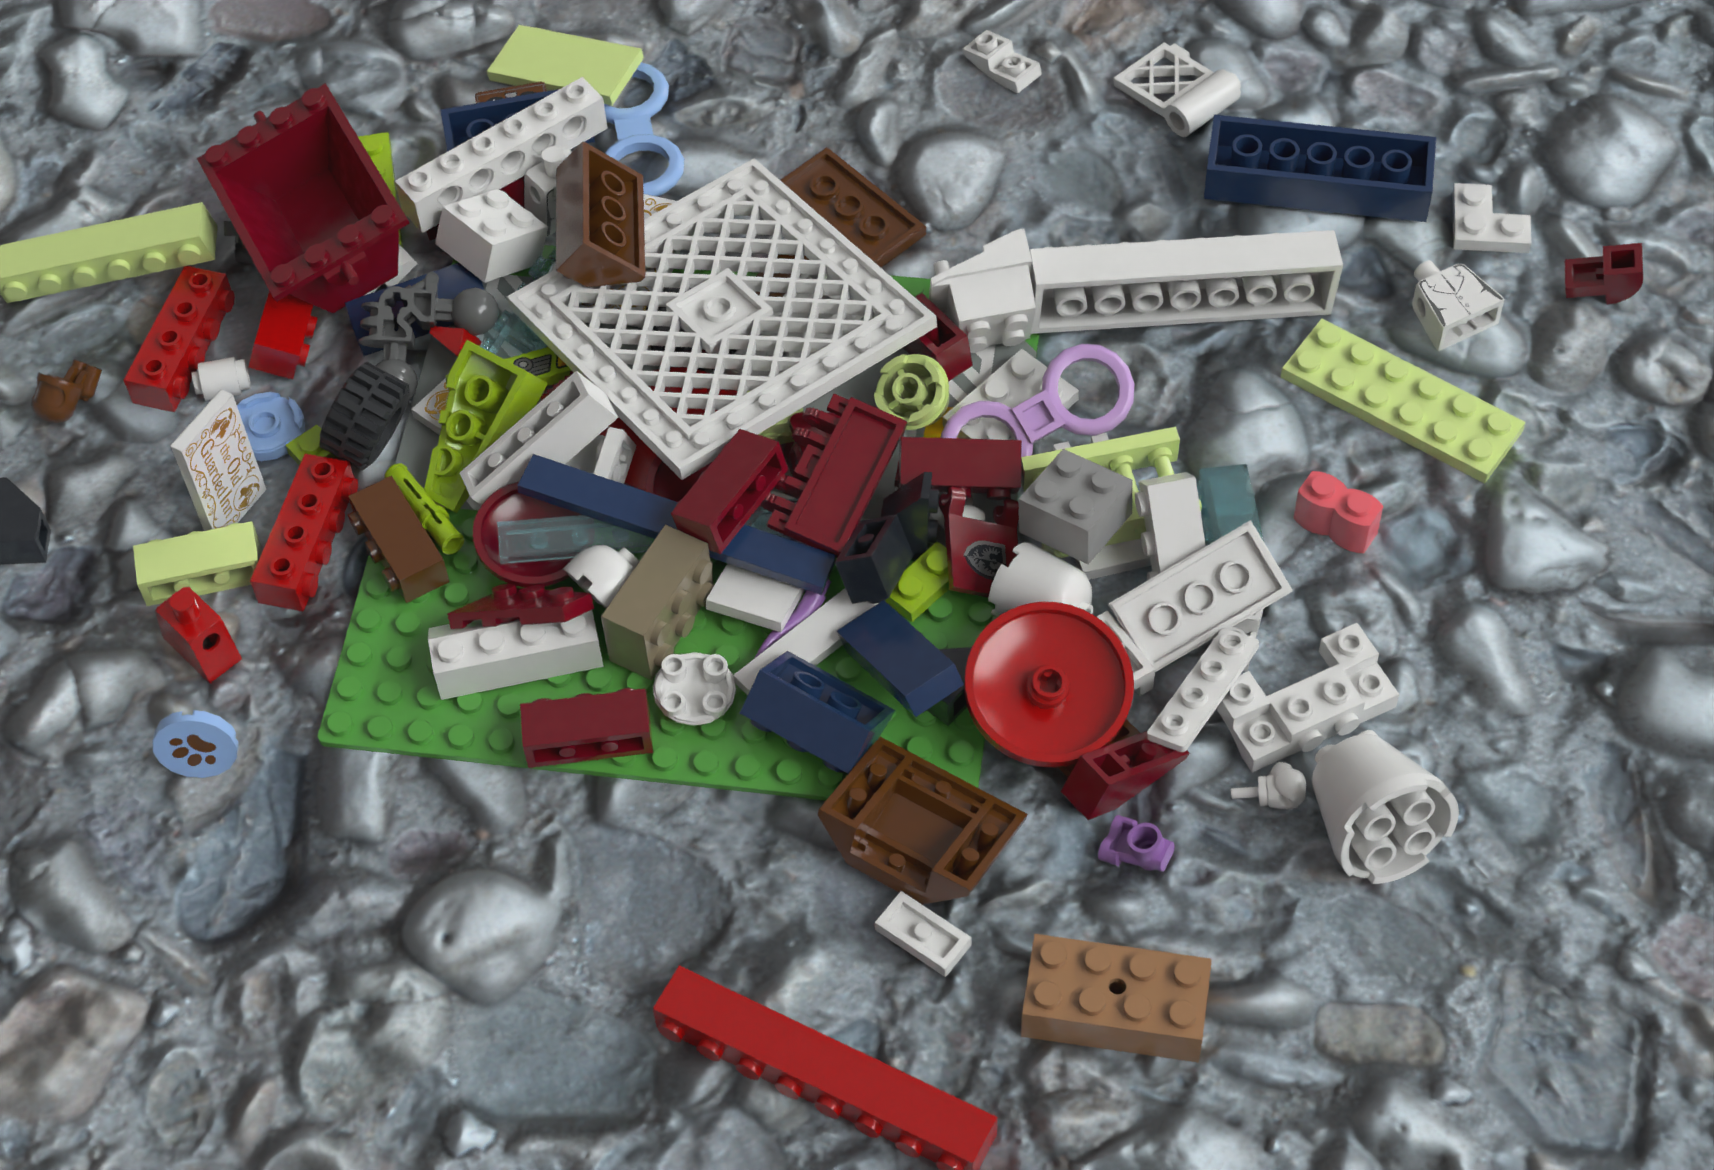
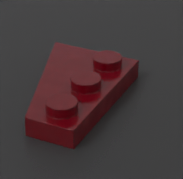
M506 583L493 587L492 594L447 613L451 629L465 628L467 624L480 619L482 620L483 627H495L501 623L519 619L521 625L561 623L593 610L594 605L591 593L573 592L572 587L545 590L543 585L516 588V584Z

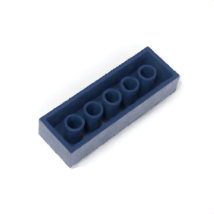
M1214 114L1204 199L1427 222L1433 192L1437 137Z

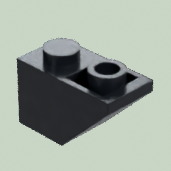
M923 472L883 499L881 517L897 514L913 553L912 558L916 559L928 550L929 543L935 544L937 542L938 520L931 519V513H938L939 489H932V472Z
M7 477L0 478V565L46 563L51 529L41 508Z

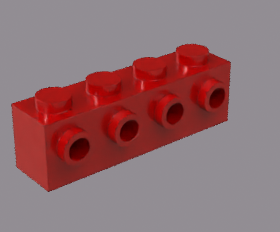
M184 266L123 380L133 404L175 413L181 399L186 398L190 389L192 372L198 370V363L204 362L205 353L209 345L219 335L222 320L226 313L232 310L235 294L231 290L226 274Z
M304 454L250 579L258 603L303 612L309 597L313 598L318 588V575L322 566L327 565L330 560L335 534L340 533L344 526L345 510L350 501L348 496L358 491V480L354 478L349 461Z

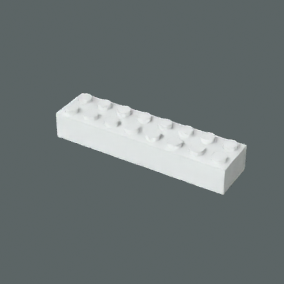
M1335 230L1030 249L1032 259L1030 279L1036 306L1031 334L1331 315L1343 268Z

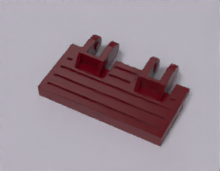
M833 394L826 411L836 414L840 418L814 407L806 408L802 415L805 420L804 422L830 434L831 437L827 438L803 427H796L792 435L794 442L806 448L793 475L808 482L805 483L784 474L774 487V489L798 499L797 503L769 493L760 505L768 510V512H772L767 523L768 528L816 549L834 554L838 558L858 526L906 429L907 421L853 397H850L848 400Z

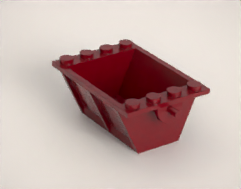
M326 83L318 88L307 90L301 98L291 104L274 109L267 118L263 111L255 112L253 116L256 121L255 125L242 128L236 136L220 145L211 146L206 150L205 154L197 158L276 302L291 295L328 312L335 313L346 306L345 302L362 297L398 276L399 229L410 224Z

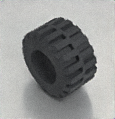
M369 362L363 363L350 375L336 396L323 423L319 446L344 461H349L350 464L361 470L366 469L379 457L395 432L409 401L410 385Z

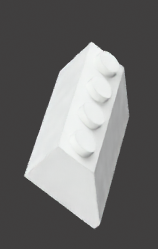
M592 610L561 623L521 625L519 619L501 623L495 627H483L482 620L480 619L467 624L462 629H451L450 624L429 628L428 632L433 674L441 700L604 667Z

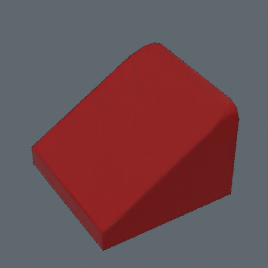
M435 326L430 328V334L456 356L460 354L466 340L481 347L482 341L478 337L471 335L464 328Z

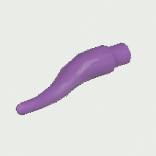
M829 579L822 595L806 590L783 631L773 630L760 646L754 659L822 606L826 599L824 595L831 584Z

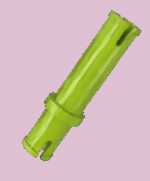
M402 463L392 465L386 471L384 478L393 477L427 534L431 535L444 554L448 555L459 551L465 540L463 535L449 521L450 515L445 508L435 504L424 488L408 471L406 465Z

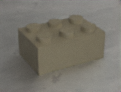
M668 525L663 527L601 615L609 660L650 680L654 678L661 668L664 658L673 654L674 647L680 638L687 637L692 630L695 616L701 607H706V598L714 587L708 543Z

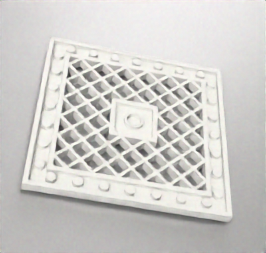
M755 158L644 219L645 268H658V272H645L646 277L641 282L614 284L627 286L626 290H610L611 285L585 287L574 280L567 279L555 269L507 296L509 308L573 372L578 371L607 395L616 415L681 480L713 462L724 445L733 438L739 429L758 435L937 327L935 314ZM734 215L751 216L750 220L734 219ZM704 232L720 233V237H705L703 234ZM730 234H747L746 238L729 237ZM756 235H773L772 239H755ZM673 250H689V255L672 253ZM699 251L716 252L715 256L698 255ZM725 252L742 253V256H725ZM752 253L769 254L768 258L751 257ZM778 254L795 255V259H780L777 257ZM668 268L685 269L684 274L667 273ZM694 270H711V274H694ZM747 272H762L764 277L747 276ZM774 273L791 274V277L776 278L773 275ZM800 274L818 275L817 279H799ZM637 286L653 287V291H636ZM664 287L680 288L679 293L663 292ZM754 291L760 292V295L758 296ZM769 292L787 293L786 297H769ZM796 293L814 294L813 299L795 298ZM823 294L841 295L840 300L822 299ZM579 303L595 304L594 308H578ZM606 304H615V305H622V306H621V310H620V309H605V305H606ZM632 305L648 306L647 311L631 310ZM658 307H666L667 312L658 311ZM773 312H783L782 317H775ZM792 312L810 313L809 318L791 317ZM819 314H837L836 319H819L818 316ZM846 315L864 316V320H845ZM584 323H590L589 328ZM601 323L617 324L616 329H605L599 327ZM627 325H643L642 330H626ZM654 326L670 327L669 331H652ZM761 331H778V337L760 336ZM788 332L806 333L805 338L787 337ZM815 333L833 334V338L820 339L814 338ZM605 343L611 344V347L609 348ZM622 344L638 345L637 350L621 349ZM649 345L665 346L664 351H647ZM675 347H692L691 353L674 351ZM729 349L747 350L746 355L728 354ZM756 350L774 351L773 356H755ZM783 352L802 353L801 358L783 357ZM626 364L633 365L632 370ZM643 365L660 366L659 371H642ZM670 367H688L686 373L669 372ZM697 368L715 369L714 374L696 373ZM724 370H742V374L724 375ZM752 370L770 371L769 377L751 376ZM649 386H655L654 391ZM665 387H683L682 393L664 392ZM705 388L710 389L709 394H692V389ZM720 389L738 390L737 396L719 395ZM670 407L678 408L677 413H675ZM688 408L705 409L704 415L687 414Z

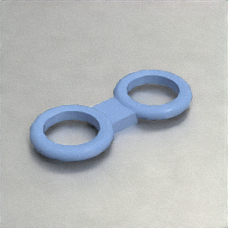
M641 62L632 77L643 79L650 83L654 88V92L644 103L632 108H615L604 104L606 121L615 124L618 139L615 144L606 150L605 154L617 161L637 151H653L667 158L669 166L665 173L656 180L643 183L644 194L658 197L676 186L684 172V157L678 146L667 138L653 134L650 118L658 113L668 100L669 85L662 72L652 65Z

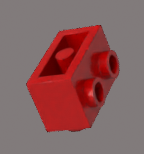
M269 291L248 368L293 380L297 365L305 367L310 345L303 343L304 338L312 339L318 317L311 316L313 305L291 295L276 302Z

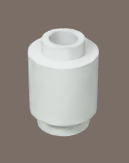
M235 357L198 363V371L192 372L196 395L203 394L205 401L212 400L221 389L233 396L241 395L242 390L251 389L245 359L236 360Z

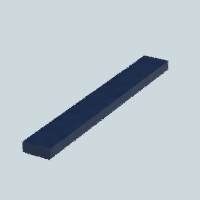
M535 454L532 455L517 485L518 493L653 539H656L665 525L677 529L671 512L678 502ZM745 524L721 554L709 550L710 558L820 595L824 591L836 561V555Z

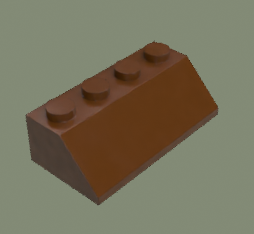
M582 141L556 168V271L567 279L574 280L585 287L641 282L646 277L643 175Z

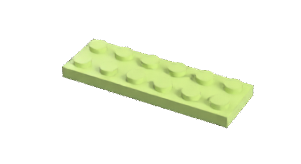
M1324 319L1318 322L1282 367L1281 378L1484 484L1522 434L1526 423Z

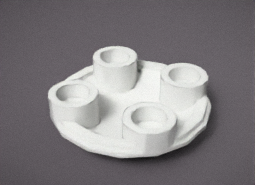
M697 652L681 655L670 654L662 661L661 669L656 674L653 685L655 702L663 714L677 723L692 726L711 723L723 716L733 704L736 691L734 677L728 669L726 659L717 654L708 655Z

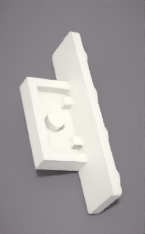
M1227 628L1221 629L1147 731L1148 740L1179 752L1187 751L1259 649V640Z

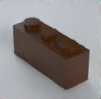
M392 476L348 496L353 512L348 514L349 521L358 536L364 533L368 541L364 542L372 561L375 564L381 561L385 569L381 572L391 592L399 590L405 602L408 603L450 582L442 556Z

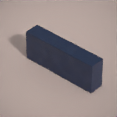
M460 263L433 271L439 277L438 298L455 299L463 290L475 287L485 290L481 279ZM427 274L390 287L399 286L405 288L408 285L413 286L425 279ZM388 288L345 302L363 356L381 351L384 348L368 347L359 343V339L369 336V331L360 327V321L370 317V312L362 309L361 305L366 302H379L380 295ZM396 301V306L391 308L396 321L400 308L404 307L402 301ZM416 321L410 325L415 338L430 333V330H423ZM437 321V327L454 325L453 322Z
M884 600L836 631L846 652L915 718L964 685L955 664Z

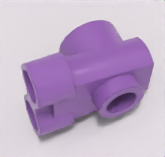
M1116 815L1112 821L1108 836L1100 845L1098 858L1101 861L1116 866L1124 862L1140 866L1145 870L1164 872L1174 853V842L1163 838L1160 829L1154 824H1137L1136 820Z

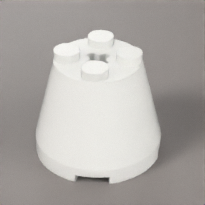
M1373 730L1363 731L1359 735L1349 737L1336 745H1326L1317 752L1315 756L1317 765L1312 776V786L1334 855L1349 876L1354 875L1368 878L1371 884L1398 880L1426 865L1429 862L1426 855L1439 843L1443 836H1452L1459 815L1458 804L1453 794L1440 779L1384 741Z

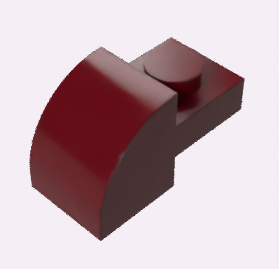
M1642 243L1603 246V256L1565 259L1566 298L1605 295L1606 305L1614 304L1635 295L1643 284Z

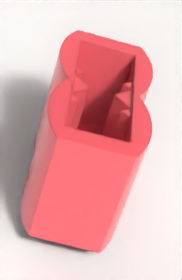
M1312 471L1298 490L1294 519L1304 529L1315 534L1329 536L1337 545L1348 551L1365 553L1378 534L1383 505L1375 497L1364 491L1347 489L1339 479L1330 474Z

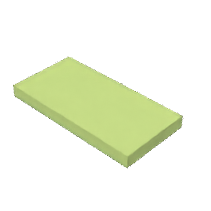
M518 25L487 70L490 81L514 86L544 82L547 91L561 89L583 77L603 97L604 104L613 106L644 59L642 49Z

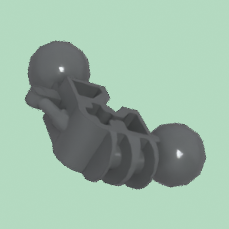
M429 272L425 279L413 286L408 285L405 288L399 286L389 287L380 295L379 302H366L361 305L362 309L370 312V317L360 321V327L369 331V336L359 339V343L368 347L384 348L383 360L376 364V367L410 385V400L415 394L418 384L415 371L411 365L406 363L407 350H414L415 335L410 325L416 321L423 330H430L433 326L437 327V321L453 322L456 328H464L473 336L485 334L493 328L499 316L498 303L493 295L486 290L475 287L463 290L455 299L438 298L439 277L435 272ZM396 301H402L404 307L400 308L396 321L391 308L396 306Z

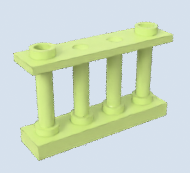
M1176 427L1065 448L1067 451L1132 479V514L1105 546L1141 539V533L1146 532L1144 516L1139 517L1136 509L1135 493L1139 491L1132 470L1152 466L1156 468L1158 477L1173 475L1171 462L1177 461L1180 444ZM1062 449L1021 457V485L1024 492ZM1199 499V505H1200V511H1201V509H1202V504H1201V501H1200V499ZM1042 543L1041 549L1056 557L1063 558L1069 556Z

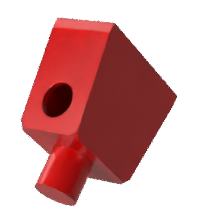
M183 587L156 608L155 614L163 639L209 684L242 660L221 617L190 587ZM206 637L209 638L212 645L209 649H203L202 646Z

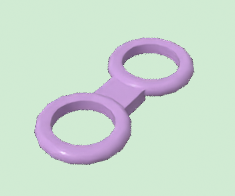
M1079 344L1064 349L1050 361L1043 375L1042 392L1014 408L992 401H978L965 405L948 419L941 433V438H957L961 428L972 420L981 417L995 418L1007 425L1013 432L1015 440H1022L1021 457L1030 456L1033 454V443L1060 428H1064L1076 435L1096 436L1113 430L1126 419L1132 407L1135 384L1129 367L1117 353L1101 345ZM1083 360L1095 361L1107 367L1114 375L1118 385V399L1114 408L1105 416L1096 419L1079 418L1071 414L1061 403L1058 394V380L1062 372L1071 364Z

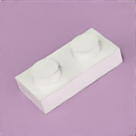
M902 891L875 922V930L944 977L949 974L971 946V937Z

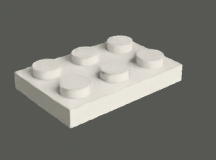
M1023 349L1019 350L943 416V427H945L948 419L965 405L978 401H992L1014 408L1042 392V379L1047 367ZM1060 377L1058 380V394L1061 403L1068 410L1079 400V390ZM985 417L968 422L961 428L957 436L963 439L1015 440L1013 432L1005 423L995 418Z

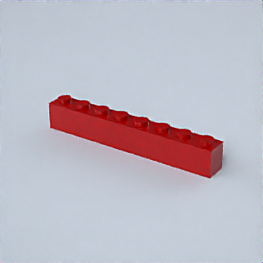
M680 965L653 1007L656 1027L665 1038L676 1043H680L683 1040L696 1046L699 1053L712 1061L725 1060L735 1065L736 1069L745 1077L752 1080L762 1078L774 1084L775 1088L784 1096L795 1100L801 1097L813 1103L815 1108L825 1116L837 1119L840 1116L855 1123V1127L866 1136L871 1138L881 1136L894 1142L895 1146L902 1153L913 1158H919L921 1155L935 1162L940 1170H979L997 1136V1116Z

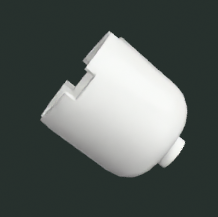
M1023 542L1013 549V552L1018 555L1013 559L1009 567L1003 564L1000 565L992 582L988 601L995 604V609L991 612L995 617L1015 607L1035 602H1059L1073 605L1091 614L1093 613V606L1091 605L1092 586L1086 574L1073 565L1028 542Z

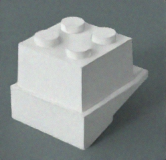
M1017 229L984 245L982 253L949 268V263L946 260L938 261L933 265L935 276L931 277L929 300L968 336L970 353L980 352L990 345L1002 343L1005 346H1015L1023 343L1025 339H1030L1036 306L1030 279L1032 259L1025 229Z

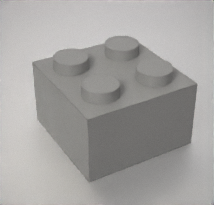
M1062 449L1018 499L1019 531L1089 565L1132 514V479Z

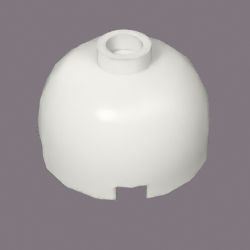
M594 545L577 554L563 569L586 593H591L592 599L604 608H607L635 569L639 560L625 547L617 552L607 545Z

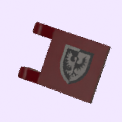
M950 487L948 490L949 494L944 493L939 497V508L945 519L949 590L988 598L992 582L1000 565L1003 564L1009 567L1013 559L1018 555L1013 552V549L1018 545L1019 502L1006 498L1003 501L1004 506H996L993 509V518L996 523L963 517L966 501L965 491L958 487Z

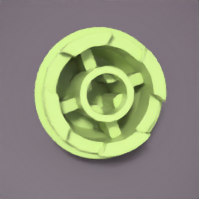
M905 354L891 359L880 370L881 376L877 383L876 393L874 392L877 408L906 420L907 426L905 430H916L932 425L944 415L949 404V381L945 370L936 360L921 354Z

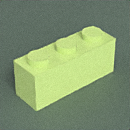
M252 521L233 523L226 527L207 531H194L187 535L163 540H151L148 543L133 546L137 585L146 606L162 604L183 587H190L200 596L251 585L250 579L262 554L261 543Z

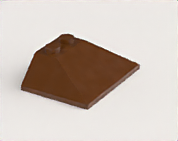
M880 736L819 808L817 815L849 866L899 893L901 891L920 904H928L968 897L1025 822L1028 814Z

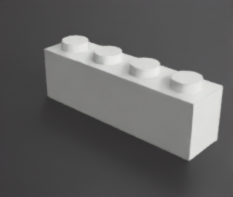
M575 371L460 472L470 497L482 505L497 490L509 484L519 482L533 454L562 464L567 463L595 437L606 430L618 416L607 395L578 371Z

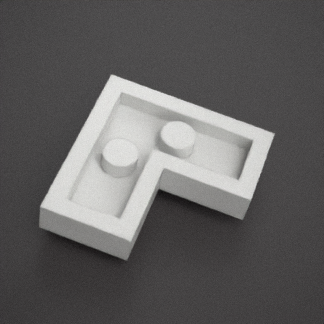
M1454 183L1452 191L1453 249L1514 253L1530 252L1532 244L1530 215L1493 213L1492 185Z

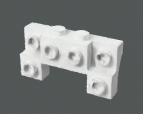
M1358 623L1321 638L1319 653L1330 668L1266 696L1250 671L1239 675L1216 709L1229 728L1242 759L1252 773L1301 750L1309 752L1317 748L1323 740L1336 734L1341 736L1349 734L1359 724L1396 708L1399 693L1378 665L1379 653Z

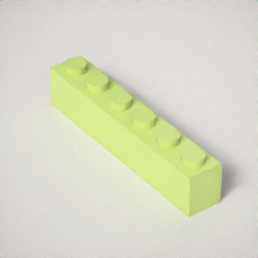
M200 202L0 245V295L7 303L212 261L215 260L218 225L204 204Z

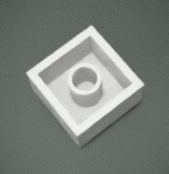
M495 189L442 206L435 244L486 283L540 264L548 226L536 218L533 213L511 199L508 194Z

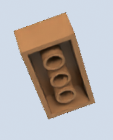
M1034 934L1022 1011L1021 1037L1199 1063L1212 959Z

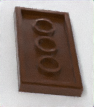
M828 147L780 180L880 268L926 235V226Z

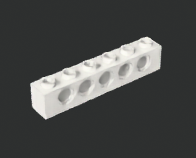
M581 77L397 179L395 183L402 211L423 233L439 224L442 206L491 190H500L523 177L527 170L542 162V152L550 146H558L562 149L570 150L578 146L582 141L585 142L608 129L603 97Z

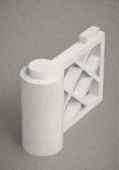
M1164 42L1113 78L1116 88L1163 116L1172 131L1181 137H1187L1212 119L1214 114H1219L1241 96V83L1234 73L1224 69H1219L1214 73L1191 59L1190 52L1175 43L1170 46ZM1164 57L1175 63V65L1154 66ZM1195 75L1198 77L1195 81L1179 82V76ZM1175 76V82L1154 83V77ZM1149 77V83L1134 84L1130 82L1134 78ZM1175 93L1174 96L1165 102L1154 97V94Z

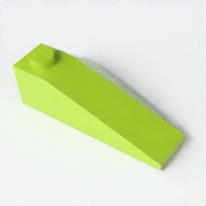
M466 340L448 374L446 388L449 389L445 411L441 410L438 423L442 424L438 445L432 450L424 487L430 498L457 513L470 496L460 472L537 405L548 383Z

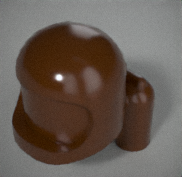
M73 359L72 365L64 378L38 372L36 377L37 388L31 400L33 412L42 420L51 423H64L73 416L79 399L87 402L95 395L102 369Z

